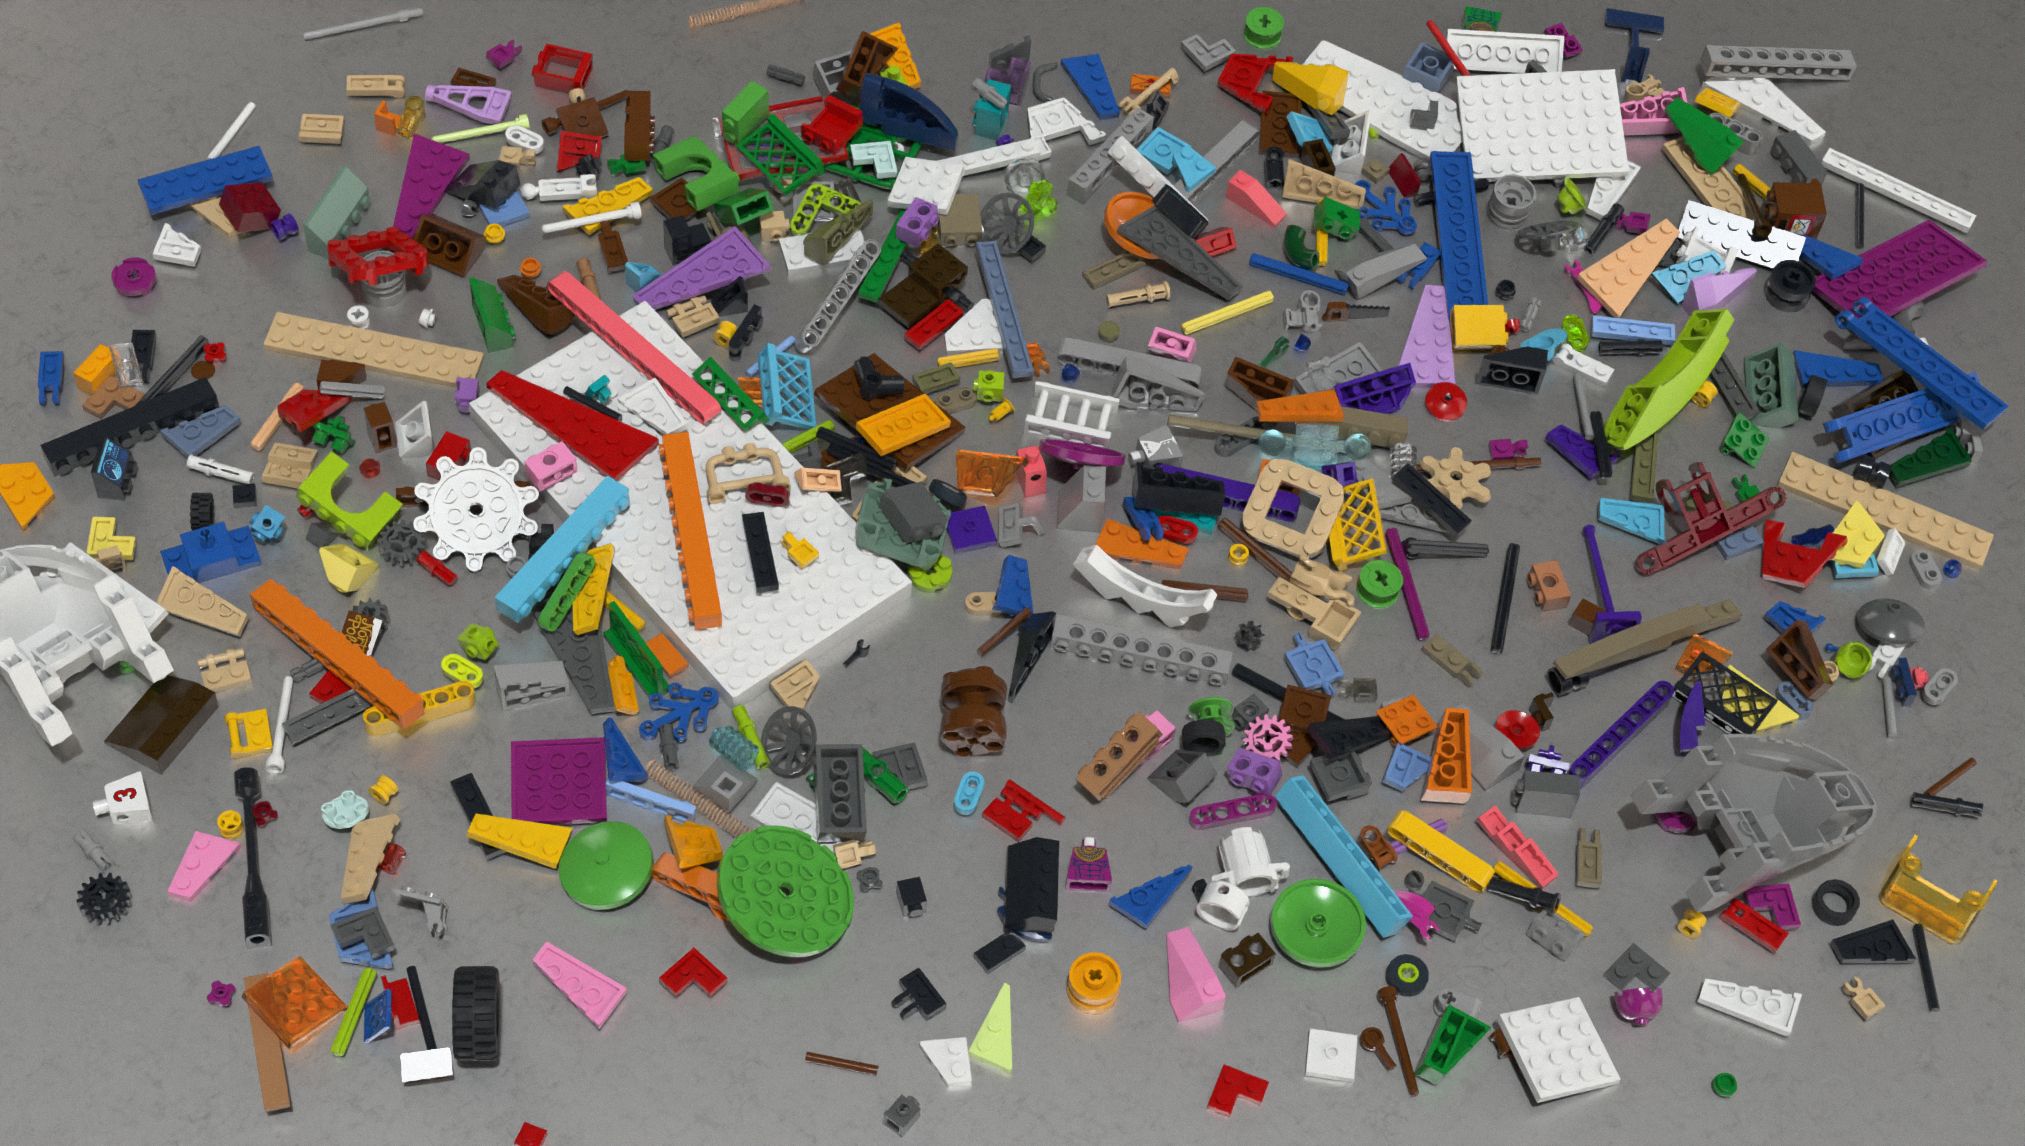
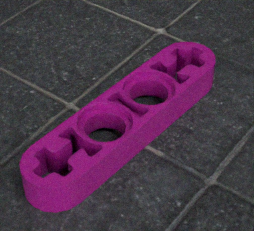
M1263 793L1198 806L1191 811L1189 824L1196 830H1205L1268 817L1275 811L1276 799L1272 795ZM1262 802H1265L1266 805H1269V808H1266L1265 805H1262ZM1245 805L1250 809V812L1243 814L1237 808ZM1217 810H1224L1228 816L1226 818H1219L1215 812ZM1199 815L1200 818H1204V820L1200 822V820L1196 818V816Z

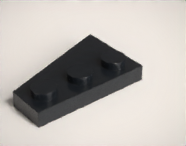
M1893 919L1835 938L1830 943L1841 963H1914L1916 960Z

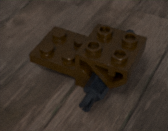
M939 243L919 258L913 256L908 250H904L901 257L909 262L908 276L881 296L878 302L879 305L908 328L933 308L936 309L946 300H950V298L962 304L967 310H971L974 307V303L967 299L966 295L958 289L968 274V266Z

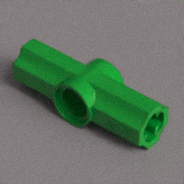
M862 747L864 777L867 779L868 785L873 789L881 791L893 803L901 802L909 791L908 787L888 770L887 764L884 761L876 759Z

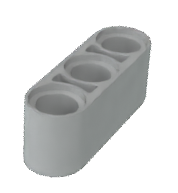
M1721 113L1709 115L1730 128L1744 141L1737 151L1746 155L1757 153L1763 137L1760 131Z

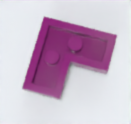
M1789 883L1754 886L1743 892L1747 906L1755 911L1771 910L1774 924L1783 930L1799 929L1801 926Z

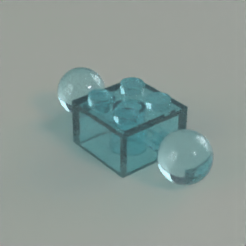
M1293 422L1292 437H1284L1280 431L1269 429L1261 434L1258 441L1259 448L1263 454L1274 457L1280 455L1284 450H1291L1290 461L1312 468H1322L1321 466L1337 464V452L1346 453L1352 460H1363L1371 452V442L1367 436L1361 433H1354L1346 440H1338L1339 425L1329 422Z

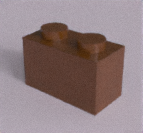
M381 402L365 407L364 414L367 433L375 453L396 448L393 420L386 403Z

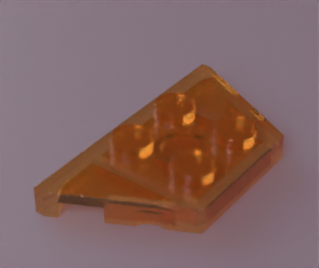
M957 450L958 489L965 494L998 497L1004 488L1016 478L1013 474L1022 465L1026 467L1029 461L1025 457Z

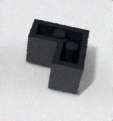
M683 215L663 221L664 248L672 265L681 263L712 242L703 223L689 227Z

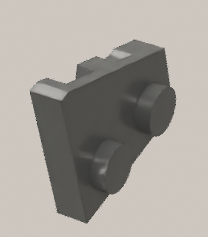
M915 742L872 752V756L884 761L887 764L888 770L904 783L909 790L928 785Z

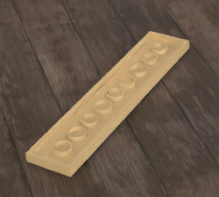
M276 312L263 343L264 350L318 361L357 362L365 364V370L454 388H457L456 378L477 379L485 358L483 352Z
M1792 451L1777 487L1844 515L1858 501L1880 530L1888 532L1889 529L1896 528L1904 540L1979 571L1982 568L1994 534L1885 489L1872 487L1868 482L1865 483L1864 481L1853 479L1854 477Z

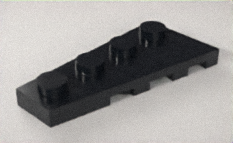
M1379 716L1310 723L1307 729L1329 759L1393 737V734Z

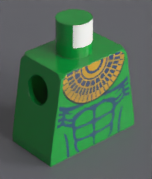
M1465 6L1462 30L1497 32L1502 13Z

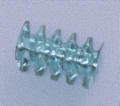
M731 725L724 728L718 727L710 735L709 745L741 771H745L753 765L758 756L759 747L750 740H747L744 735H741Z

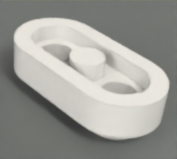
M511 126L505 132L506 142L513 147L523 148V151L528 149L535 150V154L540 153L544 148L543 138L540 135L521 126Z

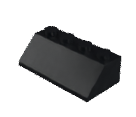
M1035 837L1007 847L1005 928L1047 935L1051 934L1057 922L1058 840Z

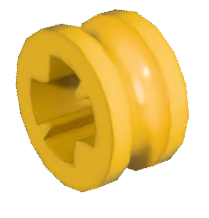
M1234 544L1230 548L1228 559L1233 565L1242 566L1248 560L1249 550L1243 544ZM1235 553H1240V556L1242 555V557H1237V554Z

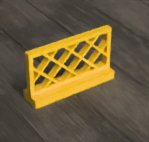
M1373 478L1343 487V493L1349 494L1350 497L1343 504V508L1340 510L1329 535L1333 561L1339 571L1348 569V564L1387 553ZM1370 486V491L1366 497L1359 495L1361 489ZM1355 498L1362 500L1357 509L1350 507ZM1367 503L1373 506V510L1369 515L1362 512ZM1346 510L1353 512L1348 521L1342 519ZM1358 516L1365 518L1360 527L1353 524ZM1370 522L1377 524L1372 533L1365 530ZM1349 528L1357 531L1351 539L1345 537ZM1361 534L1369 537L1363 545L1356 542ZM1373 540L1380 542V548L1374 550L1368 548ZM1352 546L1360 549L1356 555L1348 556Z

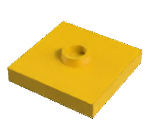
M1709 88L1702 90L1695 99V102L1730 118L1741 106L1740 102Z

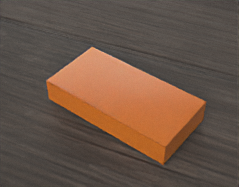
M663 633L646 642L662 664L663 671L670 679L689 668V663Z

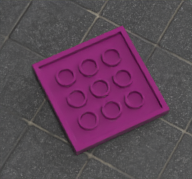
M604 737L511 741L512 819L550 825L607 822Z

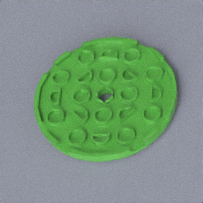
M774 825L758 827L754 831L746 834L743 833L726 850L717 871L719 900L732 925L756 946L768 952L787 957L815 955L831 947L842 936L850 923L854 907L852 885L847 872L843 871L836 861L838 858L826 845L822 847L811 839V835L803 831ZM786 887L790 891V895L786 896L779 888Z

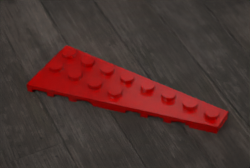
M501 370L486 382L487 388L558 442L563 441L570 451L605 477L609 476L618 481L659 445V439L653 435Z

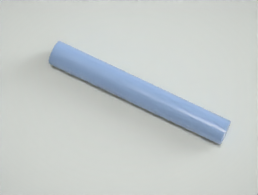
M789 336L776 346L775 349L784 352L795 343V338ZM758 361L745 371V375L748 378H751L759 371Z

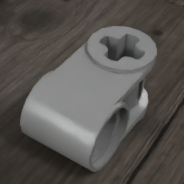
M1450 988L1441 990L1438 999L1433 1004V1010L1437 1016L1450 1004L1477 1020L1482 1007V1002L1478 998L1465 995Z

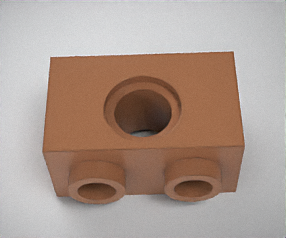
M1558 561L1532 564L1530 572L1527 574V581L1534 590V599L1536 604H1539L1541 611L1567 608L1571 594Z

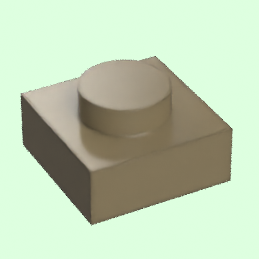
M1375 157L1362 167L1361 173L1376 184L1389 174L1390 168Z

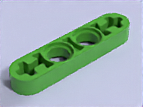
M580 552L575 556L539 616L538 623L541 628L554 631L559 627L595 566V559L592 555ZM573 578H575V579H574V583H573V585L571 586V581H572ZM563 596V601H562L561 605L559 606V601H560L561 597Z

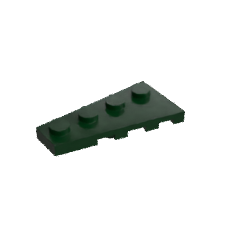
M1950 428L1940 437L1937 436L1932 439L1927 445L1920 446L1912 454H1907L1892 463L1889 475L1898 487L1969 466L1972 459Z

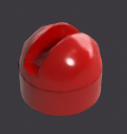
M1519 319L1507 320L1505 332L1512 335V330H1514V333L1517 334L1520 330Z

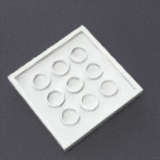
M1580 997L1503 1013L1496 1019L1537 1103L1616 1085L1621 1080Z

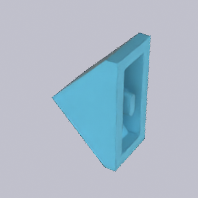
M626 262L625 264L626 284L635 292H638L662 276L650 264Z

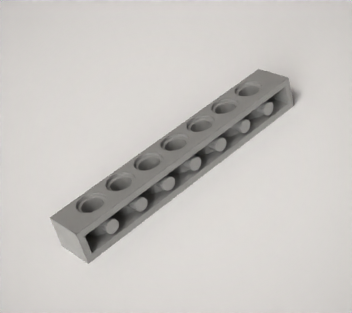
M1706 45L1700 57V62L1706 76L1850 80L1857 67L1850 50Z
M1057 614L1050 647L1061 652L1068 651L1081 656L1100 658L1103 661L1122 663L1125 666L1141 667L1148 671H1159L1171 676L1177 675L1194 681L1200 680L1213 685L1226 686L1233 655V652L1061 614Z

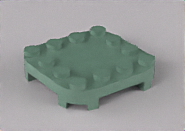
M884 478L883 482H871L863 497L855 527L857 545L925 570L931 569L944 548L943 543L948 521L951 517V510H947L940 503L941 498L933 494L932 498L948 519L943 532L937 537L932 536L917 542L905 543L879 506L885 490L895 488L891 486L892 480Z

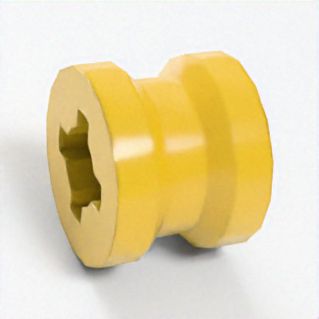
M722 321L718 326L719 330L714 332L713 339L718 345L729 348V341L738 328L729 321Z
M1704 381L1691 399L1696 405L1707 407L1717 395L1718 390L1711 382Z
M381 775L377 779V783L371 785L368 789L372 798L383 805H386L389 797L395 795L398 791L397 785L384 775Z
M228 810L219 815L217 824L221 836L227 840L239 838L244 831L239 813Z
M1687 909L1683 915L1684 919L1680 920L1677 925L1678 930L1689 938H1697L1701 933L1700 928L1704 927L1707 922L1706 917L1694 909Z

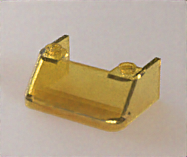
M1914 834L1880 891L1879 901L1884 907L1914 924H1922L1924 930L1946 943L1959 945L1963 942L1983 910L1998 881L1994 879L1984 895L1970 890L1965 892L1961 899L1956 898L1918 876L1922 870V863L1916 856L1909 853L1919 837Z

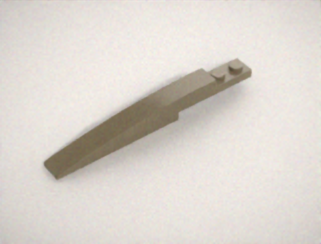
M1730 599L1706 607H1702L1699 603L1605 637L1554 660L1553 664L1562 676L1568 679L1668 648L1672 641L1740 621L1743 614Z

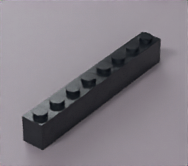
M201 378L41 444L44 459L54 477L65 474L72 469L94 461L101 436L108 437L124 448L130 447L132 444L159 434L160 430L164 428L172 429L178 426L180 422L185 420L190 422L201 414L219 408L217 395L207 378Z

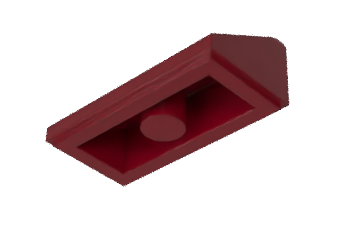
M1401 153L1389 166V175L1402 196L1409 198L1418 194L1421 180L1406 156Z

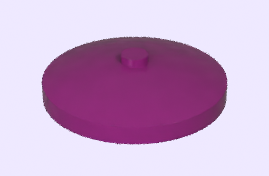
M1041 439L1039 444L1040 451L1060 461L1073 464V469L1080 470L1084 465L1105 466L1106 468L1124 465L1126 457L1125 454L1115 450L1073 441Z

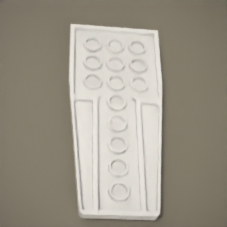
M1321 41L1303 63V65L1313 63L1320 66L1332 64L1348 70L1349 76L1344 104L1339 110L1350 117L1370 110L1371 119L1369 127L1374 129L1377 134L1420 158L1430 159L1431 151L1456 152L1463 143L1459 104L1434 91L1431 92L1423 88L1418 82L1412 83L1402 78L1400 74L1327 41ZM1430 100L1438 101V118L1434 129L1410 126V113L1412 109L1427 111Z

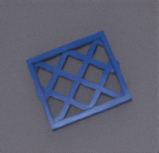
M386 989L365 1004V1043H369L391 1028L392 1008L391 990Z

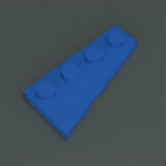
M1099 54L1061 59L1060 65L1063 69L1067 70L1072 82L1074 81L1077 84L1081 95L1087 98V103L1099 120L1119 118L1120 111Z

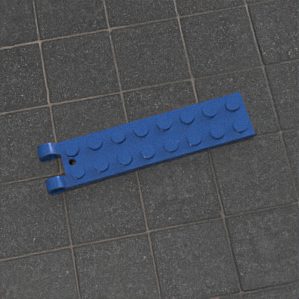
M1867 297L1859 298L1852 305L1855 314L1862 316L1861 318L1857 319L1849 310H1843L1836 315L1835 323L1839 328L1850 329L1982 430L2008 409L2009 406L1872 304Z
M1976 372L1967 374L1980 384ZM1926 388L1825 422L1823 427L1826 433L1842 428L1848 449L1833 453L1837 464L1956 423L1960 417L1965 416Z

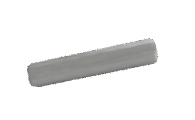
M322 381L319 387L321 394L382 399L385 394L384 387L377 385Z

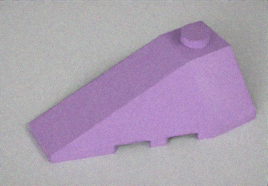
M1755 268L1736 270L1733 274L1723 271L1717 276L1714 273H1708L1691 279L1682 302V307L1689 316H1691L1694 310L1722 309L1752 284L1757 270Z

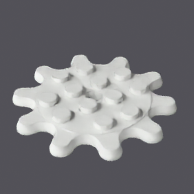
M479 447L472 449L469 462L464 466L455 465L449 457H441L437 460L436 467L441 474L440 481L434 485L419 483L415 487V495L429 504V510L425 515L417 517L413 522L416 531H433L438 535L439 541L433 549V555L436 559L445 560L453 552H462L466 557L467 568L474 572L482 568L484 556L491 552L498 554L503 561L508 562L512 557L516 556V550L512 546L513 537L517 534L531 536L538 529L537 523L532 519H528L524 515L523 509L528 503L536 501L539 493L533 486L518 487L514 483V476L519 470L518 462L514 459H507L501 466L491 467L487 463L485 450ZM473 505H480L483 511L479 516L473 515L470 512V508Z

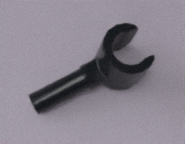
M858 640L855 652L843 662L844 667L850 665L858 657H866L870 645L862 648L864 640Z
M1204 879L1195 881L1192 886V892L1197 897L1198 903L1207 886Z

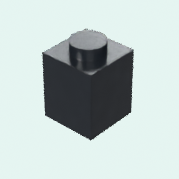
M920 877L897 881L896 894L903 917H916L926 912L927 899Z

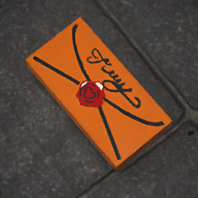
M1132 74L1130 93L1141 94L1160 76ZM1167 81L1158 89L1164 97L1170 96L1171 81Z

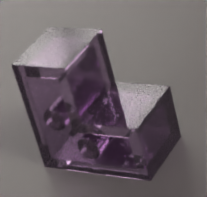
M1012 57L1008 72L988 68L984 82L987 83L988 79L1011 85L1010 104L1021 106L1030 78L1031 61Z

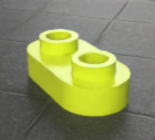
M449 654L442 659V672L456 683L468 681L473 685L474 689L482 684V670L475 664L458 654Z

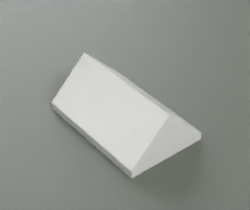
M1370 110L1344 120L1350 129L1349 137L1334 139L1331 159L1335 165V171L1356 175L1361 174L1371 119Z

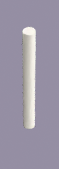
M249 102L206 158L207 160L219 157L256 108L254 103Z

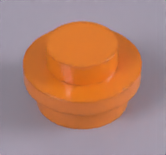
M526 258L520 265V272L525 277H536L541 272V264L535 258Z

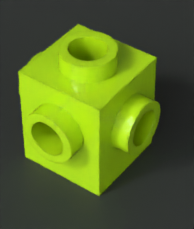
M979 370L978 379L974 378L973 391L977 392V400L1002 402L1005 372Z
M472 623L457 638L466 655L471 658L476 657L486 660L499 645L491 628Z

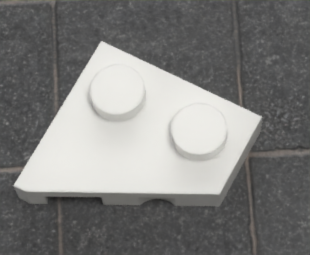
M165 223L152 255L154 260L195 267L201 247L193 240H189L183 233L180 232L178 234L172 230L171 225Z
M966 1037L920 1041V1050L924 1051L930 1059V1064L941 1075V1080L947 1088L972 1086Z

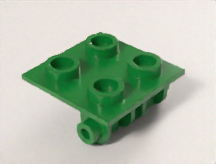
M1738 412L1723 441L1724 443L1721 445V452L1728 455L1734 451L1751 467L1755 468L1770 438Z

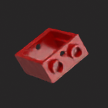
M546 43L543 51L539 52L537 65H534L532 69L535 86L565 93L578 88L584 90L593 69V54ZM550 62L578 68L574 79L546 73Z

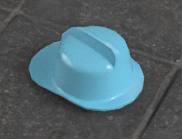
M1562 329L1545 330L1523 341L1520 347L1528 346L1548 350L1547 361L1554 357L1556 346L1566 340L1567 332Z

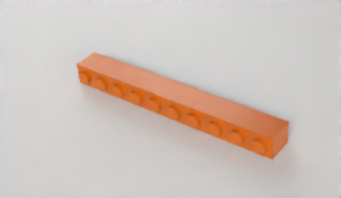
M689 432L662 435V444H659L660 457L665 459V462H662L663 475L668 476V479L665 480L666 493H671V497L668 498L669 510H674V515L671 516L672 527L677 529L678 534H674L676 547L681 549V552H678L679 566H684V571H681L682 584H687L688 588L684 590L686 603L691 605V608H688L689 622H694L695 630L722 627V612Z
M270 579L250 593L253 609L400 728L406 729L425 714L423 698L417 692L413 693L409 690L402 680L398 681L394 678L387 668L379 666L372 656L364 654L356 643L352 644L341 631L337 632L333 629L326 619L322 620L318 617L311 607L307 608L303 605L301 600L297 596H292L288 593L282 584H277Z

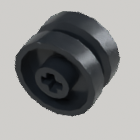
M1783 260L1777 263L1772 269L1770 278L1765 286L1764 294L1766 300L1772 307L1787 313L1798 312L1804 309L1815 288V274L1809 266L1800 261Z

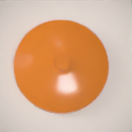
M1124 192L1114 196L1104 211V223L1111 237L1132 254L1147 259H1161L1117 232L1121 224L1155 205L1152 202L1153 197L1138 192Z

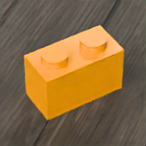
M100 343L73 372L77 388L92 395L109 376L114 378L122 369L119 353Z

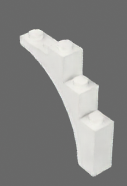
M1098 545L1083 548L1073 564L1106 600L1122 597L1137 614L1154 611L1169 628L1182 626L1189 620L1190 616L1210 611L1217 597L1213 589L1200 591L1182 590L1152 582L1120 565Z

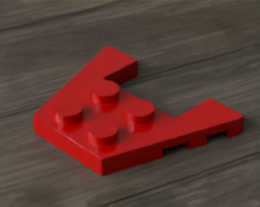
M1231 54L1218 79L1217 86L1267 114L1273 103V96L1256 91L1267 69L1274 70L1276 62L1293 63L1294 57L1286 56V59H1276V56L1269 55L1268 58H1257V55Z
M1766 519L1763 578L1806 588L1823 570L1822 566L1837 555L1836 552L1841 546L1844 547L1847 544V536L1828 532L1821 549H1813L1781 542L1780 540L1786 529L1785 523Z

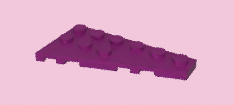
M414 133L393 227H398L399 232H403L414 239L421 214H433L446 195V188L459 176L470 160L469 153Z

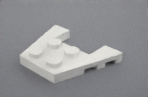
M1064 97L1027 108L1030 138H1035L1040 150V158L1033 159L1034 162L1051 157L1052 151L1047 145L1046 140L1079 130L1089 145L1106 140V134L1102 130L1096 129L1095 124L1091 120H1086L1081 116V112Z

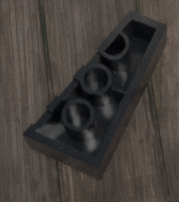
M1136 461L1133 479L1135 508L1221 516L1225 498L1223 481L1197 475L1194 478H1190L1180 471L1172 474L1164 472L1163 467L1154 466V469L1144 467V463Z

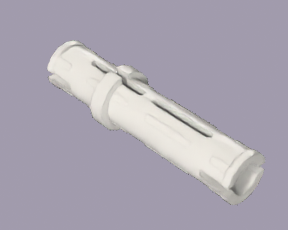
M190 455L187 460V468L205 472L207 476L215 475L244 484H252L255 478L254 472L221 464L212 458L207 460Z

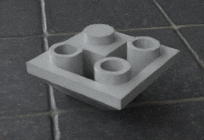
M719 755L692 787L693 790L697 789V792L700 791V795L704 794L703 797L707 796V799H711V802L714 801V804H718L717 806H721L722 809L730 813L757 782V778L722 755Z

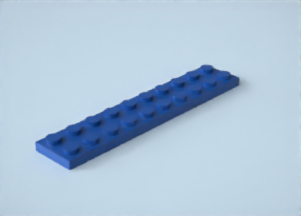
M1431 151L1430 160L1443 286L1448 320L1450 322V310L1454 305H1488L1471 152Z

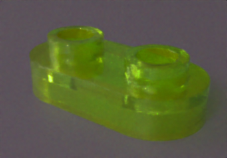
M1567 315L1564 317L1561 329L1567 332L1566 342L1574 350L1583 352L1587 349L1590 342L1584 323L1576 315Z

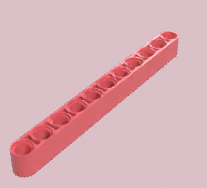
M563 271L547 282L548 290L557 300L650 380L656 378L666 394L698 422L705 424L721 412L720 404L713 396L570 273Z

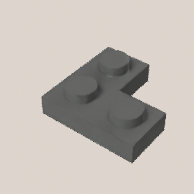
M377 906L331 924V929L340 949L364 940L372 959L395 950L394 943Z
M1633 943L1610 966L1603 977L1621 992L1635 977L1655 992L1656 988H1659L1669 977L1670 972Z

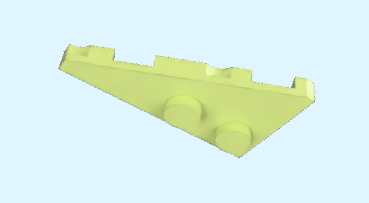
M1004 983L968 1054L970 1057L1007 1074L1012 1072L1010 985Z

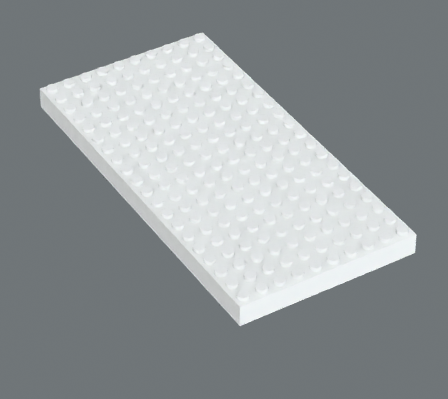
M646 301L619 315L706 390L692 375L704 362ZM594 331L516 375L519 378L584 405L563 394L564 388L568 386L585 395L588 386L605 374L610 380L607 388L612 395L609 396V399L603 405L622 414L620 422L657 437L659 444H662V435L664 434L625 408L618 401L619 397L650 381V379ZM708 368L700 377L703 380L712 379V370ZM715 384V393H725V384ZM492 391L470 402V419L506 459H514L518 462L519 474L526 481H530V486L535 487L525 474L524 461L530 456L537 455L549 446L559 442ZM597 396L593 398V400L601 403ZM669 397L688 425V428L682 432H689L722 612V627L695 630L694 622H689L688 608H691V605L685 601L684 590L688 588L687 584H682L681 571H684V566H679L678 552H681V549L676 547L674 534H678L677 529L672 527L671 516L674 515V510H669L668 498L671 497V493H666L665 480L668 479V476L663 475L662 462H665V459L660 457L659 445L617 481L629 488L630 503L625 510H621L617 514L615 521L611 525L606 526L601 536L589 545L588 550L609 543L615 547L609 574L708 685L718 692L719 697L732 710L738 705H746L769 690L770 682L807 659L809 663L910 598L912 581L889 557L857 545V537L855 535L856 522L826 491L801 489L795 477V471L804 467L759 420L746 432L720 405L721 412L705 424H701ZM737 397L729 398L728 407H738L739 399ZM751 411L742 412L741 421L745 424L754 415ZM747 443H754L756 448L772 449L779 456L783 475L787 476L790 480L789 503L783 507L752 503L745 498L746 488L724 491L726 498L723 502L718 504L710 503L706 493L710 488L706 474L708 459L722 454V449L727 446H732L735 452L744 451L743 446ZM572 451L571 453L577 459V472L541 492L538 490L539 496L563 523L606 478ZM766 456L758 457L755 461L743 459L737 460L731 465L718 463L714 466L718 483L774 474L771 460ZM764 512L779 590L756 593L742 524V514ZM788 531L798 541L805 538L819 551V557L803 569L787 555V549L781 544L783 541L782 536Z

